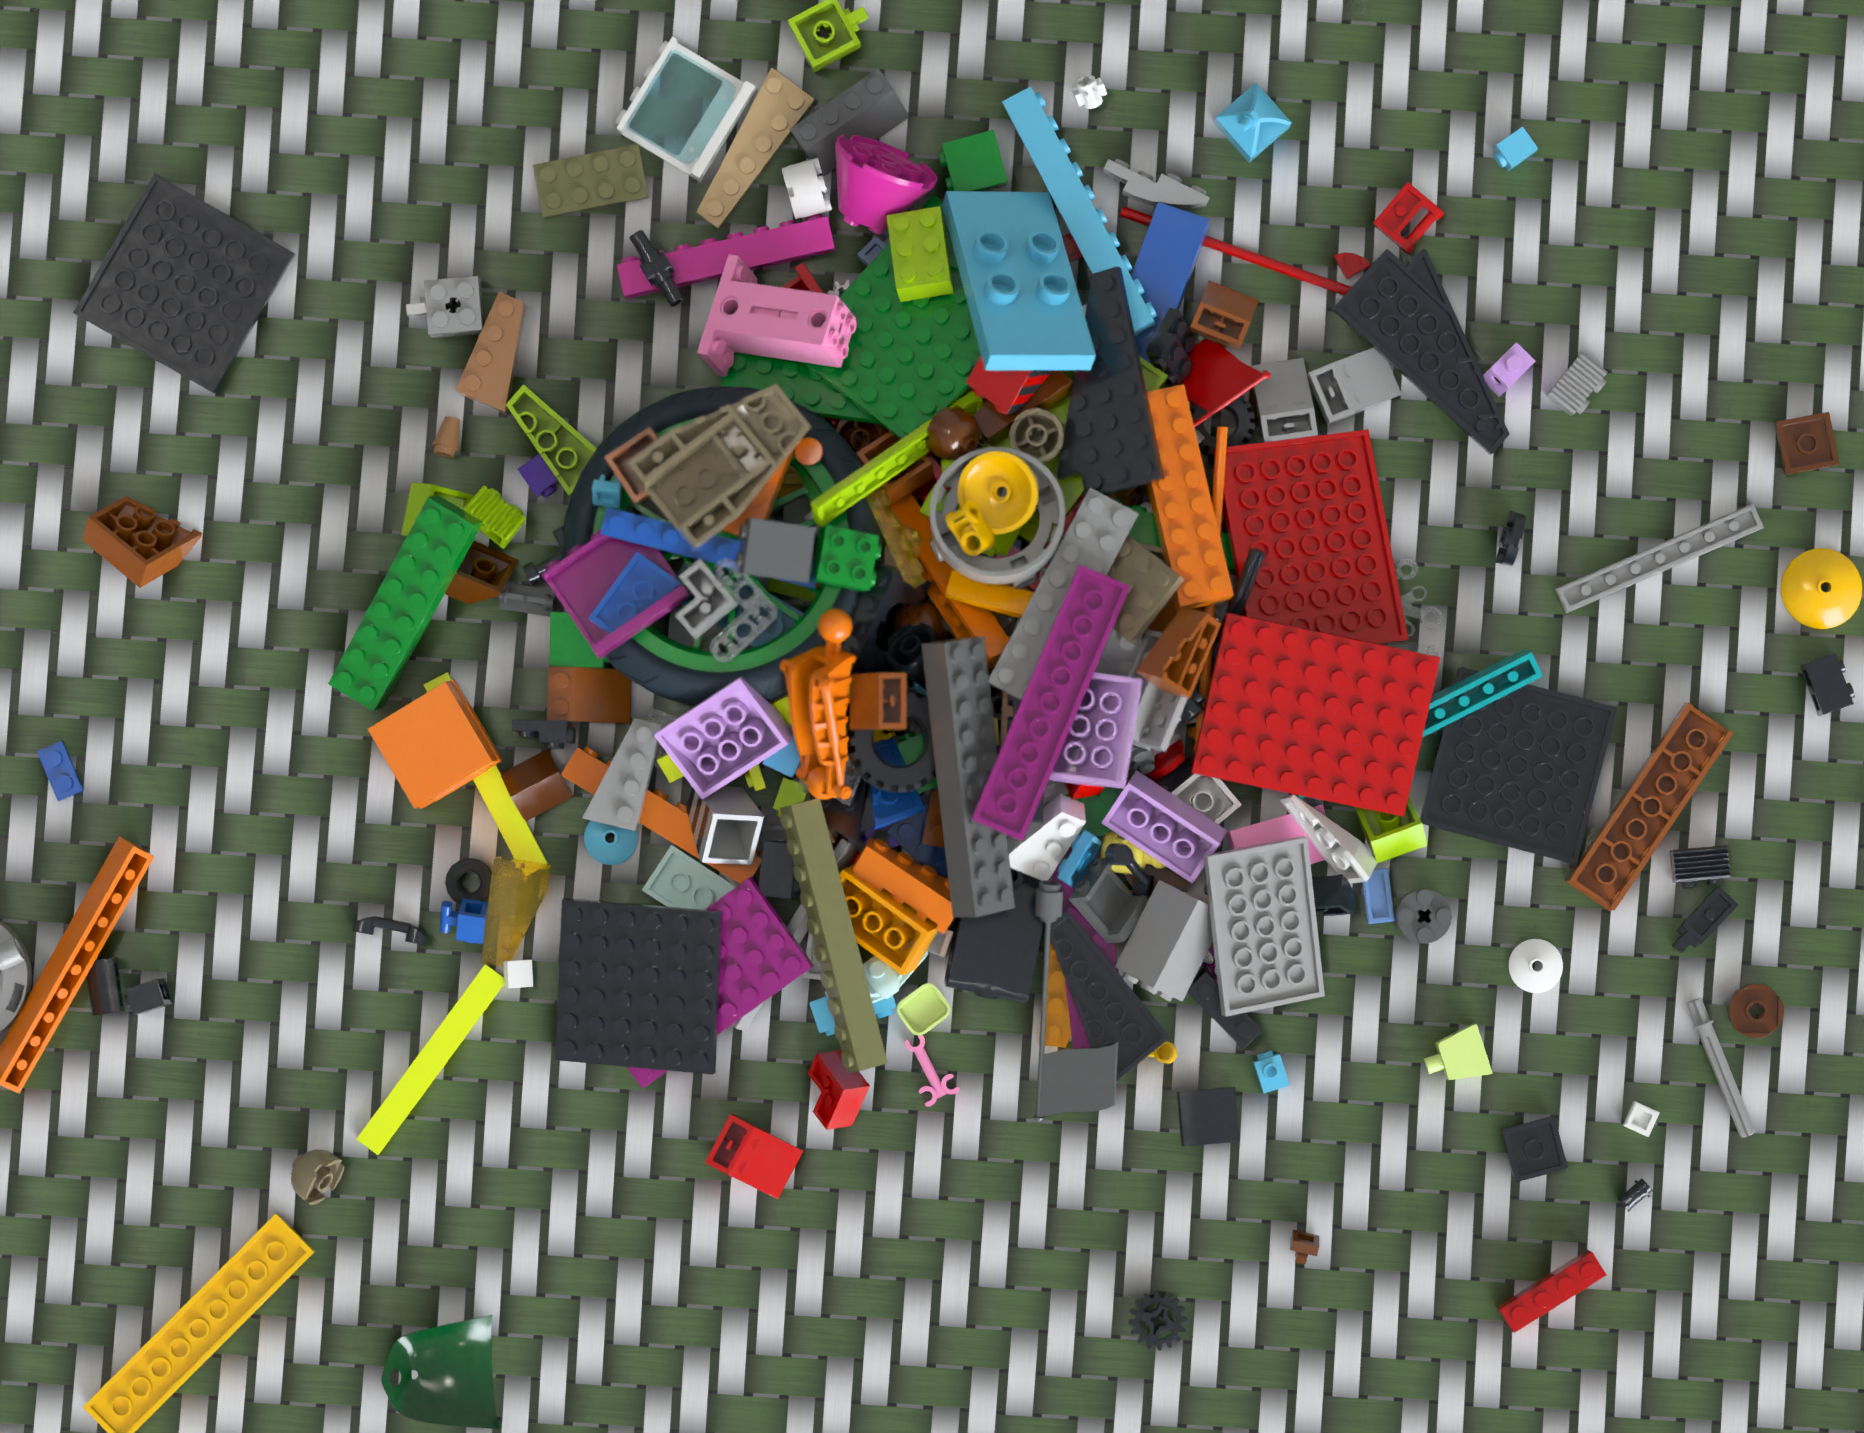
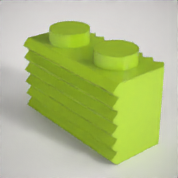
M483 486L463 509L483 521L479 531L503 549L522 529L526 520L519 507L515 505L510 506L502 499L501 494L493 488L488 489L486 486Z

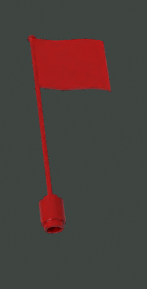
M1204 339L1188 353V357L1192 362L1191 371L1181 384L1185 386L1188 401L1208 411V413L1193 422L1194 428L1265 378L1269 380L1270 372L1267 370L1260 372L1242 363L1222 345L1212 340ZM1085 492L1072 508L1074 513H1077L1085 498Z

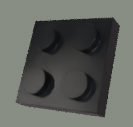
M1554 1116L1501 1129L1514 1182L1568 1169Z

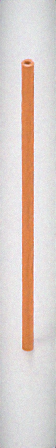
M1217 427L1212 505L1219 535H1221L1228 427ZM1216 604L1208 605L1204 608V613H1208L1214 619ZM1213 644L1200 673L1199 692L1206 701L1211 680ZM1204 711L1197 716L1195 750Z

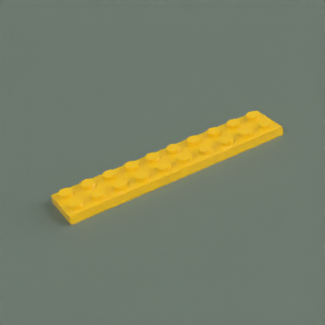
M276 1213L83 1408L108 1433H135L315 1250Z

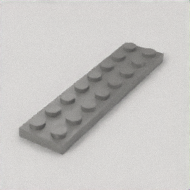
M1092 488L1088 490L988 680L989 684L1019 700L1022 699L1078 565L1080 564L1106 576L1139 513Z

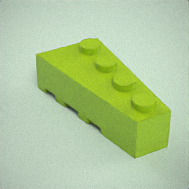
M523 384L507 402L506 406L571 498L581 472L597 448Z

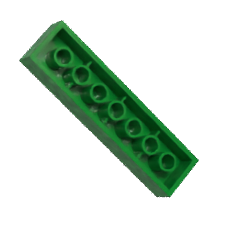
M438 494L427 498L328 683L330 686L373 712L384 707L483 521Z

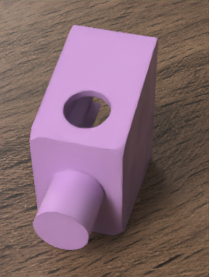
M1516 342L1483 375L1488 387L1500 397L1535 360Z

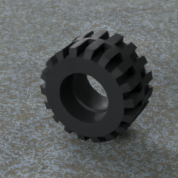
M1242 395L1223 408L1231 412L1236 420V428L1233 434L1227 437V447L1246 445L1255 427L1254 412L1250 409V403L1246 402ZM1193 403L1190 407L1193 422L1208 413V411ZM1203 422L1195 428L1205 437L1198 445L1199 450L1203 455L1212 456L1211 458H1214L1213 450L1216 449V438L1206 431Z

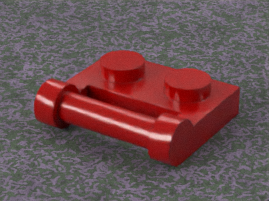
M1407 182L1372 224L1392 240L1404 253L1410 255L1414 250L1413 246L1435 220H1440L1444 213ZM1423 207L1428 213L1407 238H1403L1399 233Z

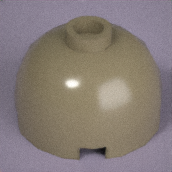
M1040 408L1025 410L1015 418L1011 425L1009 438L1012 449L1027 453L1041 463H1045L1054 458L1062 448L1064 433L1062 424L1054 414Z
M321 1149L311 1150L304 1155H299L292 1164L291 1185L294 1191L310 1205L323 1201L326 1198L323 1193L326 1192L329 1186L333 1191L339 1183L344 1171V1165L340 1163L343 1161L333 1153Z

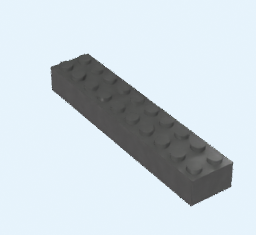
M984 636L958 637L922 644L953 917H979L1013 909L1015 905L1007 835L971 820L998 756Z

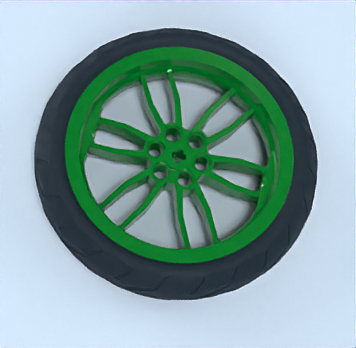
M722 386L693 389L667 396L636 412L621 423L597 447L581 472L572 492L564 520L563 559L569 556L567 552L578 544L584 546L591 541L590 536L602 529L607 507L593 505L594 479L599 480L601 475H605V481L615 482L617 477L604 458L649 426L655 430L660 438L675 427L686 425L698 417L714 413L721 407L737 403L742 398L761 390L749 387ZM791 401L792 404L811 426L802 439L813 438L819 441L823 447V457L816 465L807 466L797 460L794 452L790 465L799 472L805 487L776 499L770 517L782 507L804 496L806 498L809 497L810 502H812L863 466L855 451L828 422L794 401ZM621 483L622 502L620 509H612L625 512L627 506H632L648 518L670 523V521L660 518L641 504H635ZM874 490L825 525L879 536L878 543L881 544V552L878 560L875 561L884 563L885 528L876 490ZM814 518L798 524L808 527L818 526ZM721 531L715 534L742 542L739 538ZM672 552L662 554L667 563L684 560L688 568L693 565L692 557ZM704 561L713 574L720 567L728 570L726 579L720 581V583L735 601L734 583L739 578H745L770 604L792 618L795 624L767 643L746 650L734 651L737 624V609L735 607L728 613L725 652L703 651V634L694 639V645L691 648L668 638L650 624L604 657L619 672L646 690L683 704L697 706L740 677L768 702L788 695L785 675L780 670L781 661L784 659L789 660L815 647L826 646V640L818 631L817 624L820 616L825 611L834 608L842 609L852 618L853 611L862 592L822 584L820 588L815 589L802 586L814 594L815 599L804 615L800 616L771 596L754 577L755 575L738 574V569ZM678 576L677 578L680 580V582L682 583V585H685V583H684V582L681 580V578Z

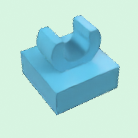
M601 475L599 480L594 479L592 486L593 505L620 509L622 489L618 477L615 478V482L605 481V475Z

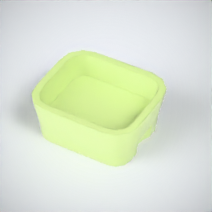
M926 983L900 1001L897 1005V1013L908 1029L914 1035L920 1036L947 1018L950 1014V1006L934 984Z

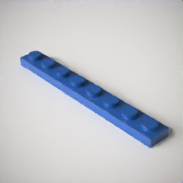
M608 507L600 533L605 536L738 569L735 567V558L737 551H741L742 542L714 535L695 549L678 533L671 523ZM811 560L808 583L791 582L789 580L782 581L815 589L816 582L810 581L814 560Z

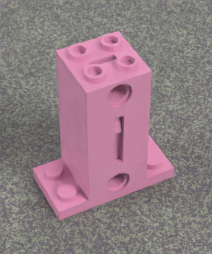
M728 255L697 354L715 374L727 377L728 370L734 362V352L841 368L843 360L848 355V344L851 334L856 329V317L838 295L760 285L757 282L758 278L739 256Z

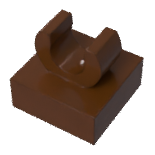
M1293 1229L1290 1239V1250L1296 1251L1295 1262L1306 1264L1308 1254L1317 1256L1319 1250L1318 1235Z

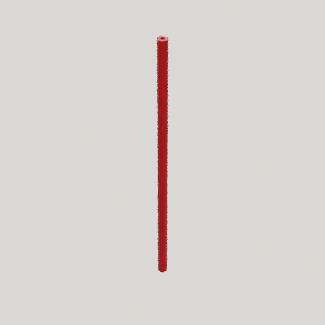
M1123 206L1120 217L1146 226L1150 225L1153 217ZM1207 235L1203 243L1205 247L1341 295H1345L1351 288V286Z

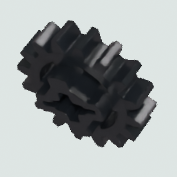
M1155 1290L1154 1297L1151 1298L1147 1293H1144L1145 1301L1141 1302L1136 1299L1135 1302L1138 1308L1130 1309V1313L1135 1315V1318L1128 1320L1129 1324L1135 1325L1131 1333L1132 1335L1139 1333L1140 1336L1137 1342L1140 1344L1146 1340L1147 1349L1156 1344L1158 1351H1160L1164 1343L1171 1348L1172 1339L1178 1342L1181 1340L1178 1332H1186V1328L1181 1326V1323L1188 1321V1318L1180 1315L1185 1308L1184 1306L1176 1307L1179 1299L1176 1297L1170 1301L1169 1292H1165L1163 1297H1160L1158 1290ZM1159 1302L1156 1308L1150 1311L1144 1310L1148 1305ZM1168 1306L1174 1310L1176 1321L1169 1319L1167 1315ZM1161 1312L1165 1323L1159 1324L1154 1328V1322L1151 1318L1152 1316L1157 1317ZM1140 1320L1147 1322L1149 1326L1147 1335L1141 1329ZM1165 1330L1172 1331L1168 1336L1158 1338L1159 1333Z

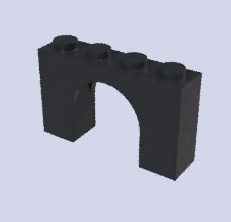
M875 561L873 569L876 571L875 583L873 587H870L869 591L861 593L851 618L853 627L851 633L846 640L841 642V650L856 656L855 662H852L850 672L857 674L892 673L894 667L885 656V651L887 652V650L876 644L878 626L886 612L898 603L905 602L921 607L932 583L931 581L911 571Z

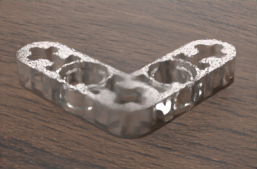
M722 559L715 566V576L745 609L710 644V652L713 657L719 662H728L776 619L777 608L747 574H738V568L735 567L733 560ZM723 567H734L732 573L738 579L735 584L728 576L721 577L724 574ZM743 585H751L753 588V594L748 599L739 597L738 592ZM760 606H763L764 608L770 606V608H768L767 610L769 613L767 617L761 615L758 619H756V621L760 624L757 627L749 618H747L750 615H752V617L755 619L760 614V611L758 610ZM741 623H747L751 627V631L746 637H739L736 634V629ZM731 633L739 644L736 646L732 641L727 646L729 652L726 655L722 652L717 654L719 652L717 646L720 643L727 645L731 641L727 636Z

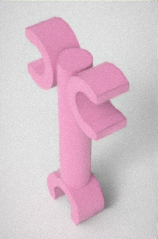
M918 1035L920 1039L918 1046H911L908 1039L905 1040V1046L908 1050L915 1053L931 1085L923 1086L919 1089L920 1094L925 1091L932 1093V1099L925 1103L926 1106H931L938 1098L946 1094H955L960 1088L959 1086L954 1089L947 1088L946 1082L954 1077L953 1074L945 1075L942 1081H940L924 1049L925 1038L923 1035Z

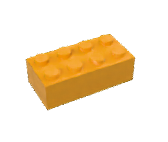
M853 865L842 869L839 875L857 943L902 976L915 970L936 936L938 924L929 918L923 921L916 916L917 912L910 905H899L890 897L889 891L885 889L884 892H880L851 873Z

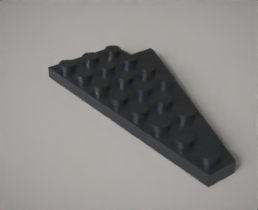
M1116 266L1092 274L1085 320L1096 356L1090 370H1075L1057 477L1061 480L1081 474L1085 496L1090 488L1103 495H1108L1165 479L1122 269Z

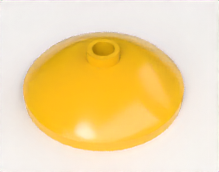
M992 451L977 456L965 467L958 482L957 497L960 508L963 507L965 501H973L979 507L985 522L993 534H1003L1020 528L1030 519L1037 505L1038 486L1031 468L1021 458L1008 452ZM1001 487H1005L1007 490L1005 497L1000 495Z
M1826 548L1808 550L1795 557L1786 567L1780 586L1781 598L1788 613L1800 624L1814 629L1836 627L1847 621L1858 608L1862 596L1861 577L1852 561L1840 552ZM1823 582L1829 585L1828 592H1823L1821 590V584Z

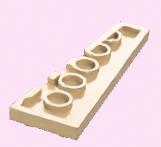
M771 68L697 210V214L719 229L790 135V129L799 123L814 103V98Z

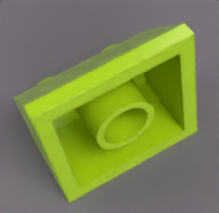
M411 482L401 535H408L428 497L438 494L459 508L464 509L473 495L432 484Z
M1408 797L1404 817L1355 807L1367 844L1372 850L1373 857L1377 863L1427 846L1423 824L1410 797Z

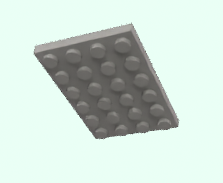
M1294 837L1203 855L1221 1015L1231 1016L1325 996L1308 837Z

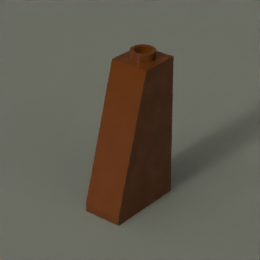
M1053 370L1022 410L1016 413L1002 414L994 409L993 403L987 400L974 415L980 428L978 442L984 444L986 441L994 447L1009 437L1011 425L1019 414L1033 408L1047 411L1070 396L1073 381L1060 370Z

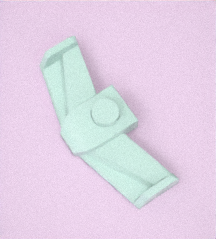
M928 951L925 952V954H924V956L922 957L921 961L919 962L918 966H919L920 963L926 958V956L929 954ZM876 956L862 964L872 1003L888 999L897 993L901 985L914 972L913 970L902 976Z

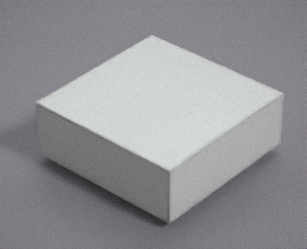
M532 960L503 961L505 988L533 987Z
M1633 1101L1623 1126L1649 1137L1660 1112Z

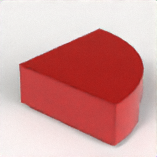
M1343 252L1334 256L1346 280L1371 266L1364 257L1357 254Z

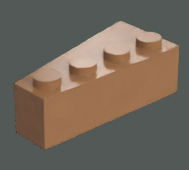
M498 292L456 388L458 394L508 415L509 411L506 404L510 400L526 312L524 302Z

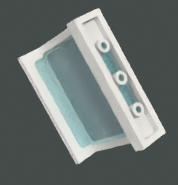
M672 36L669 42L665 40L657 53L660 56L655 65L652 63L649 65L643 76L646 79L641 88L638 86L635 88L629 99L632 101L627 111L624 109L621 111L615 123L618 124V133L701 182L755 94L756 87L748 81L742 82L680 45L677 39Z

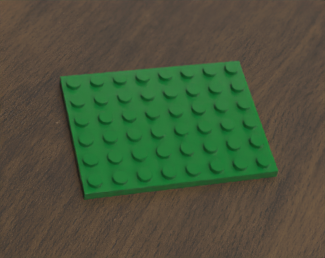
M934 195L921 209L938 206L941 208L954 293L900 302L896 290L889 242L839 297L856 317V329L851 334L848 344V355L843 360L841 368L802 362L900 440L927 421L933 419L943 408L950 407L970 387L966 381L981 357L942 209L943 202Z

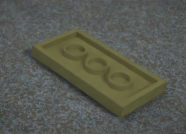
M638 144L533 165L544 219L649 198Z

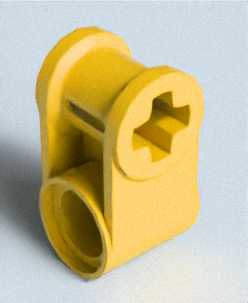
M967 500L963 503V507L955 512L950 511L945 515L948 527L954 533L966 554L975 556L993 547L995 542L993 532L985 522L979 507L973 501ZM975 536L978 537L980 546L976 544Z

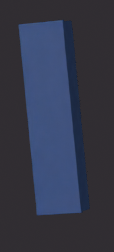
M1160 202L1157 203L1131 275L1133 280L1138 278L1145 293L1141 294L1145 304L1151 302L1157 314L1153 318L1156 326L1135 336L1139 356L1150 364L1151 361L1145 351L1170 308L1180 309L1210 226L1208 218Z

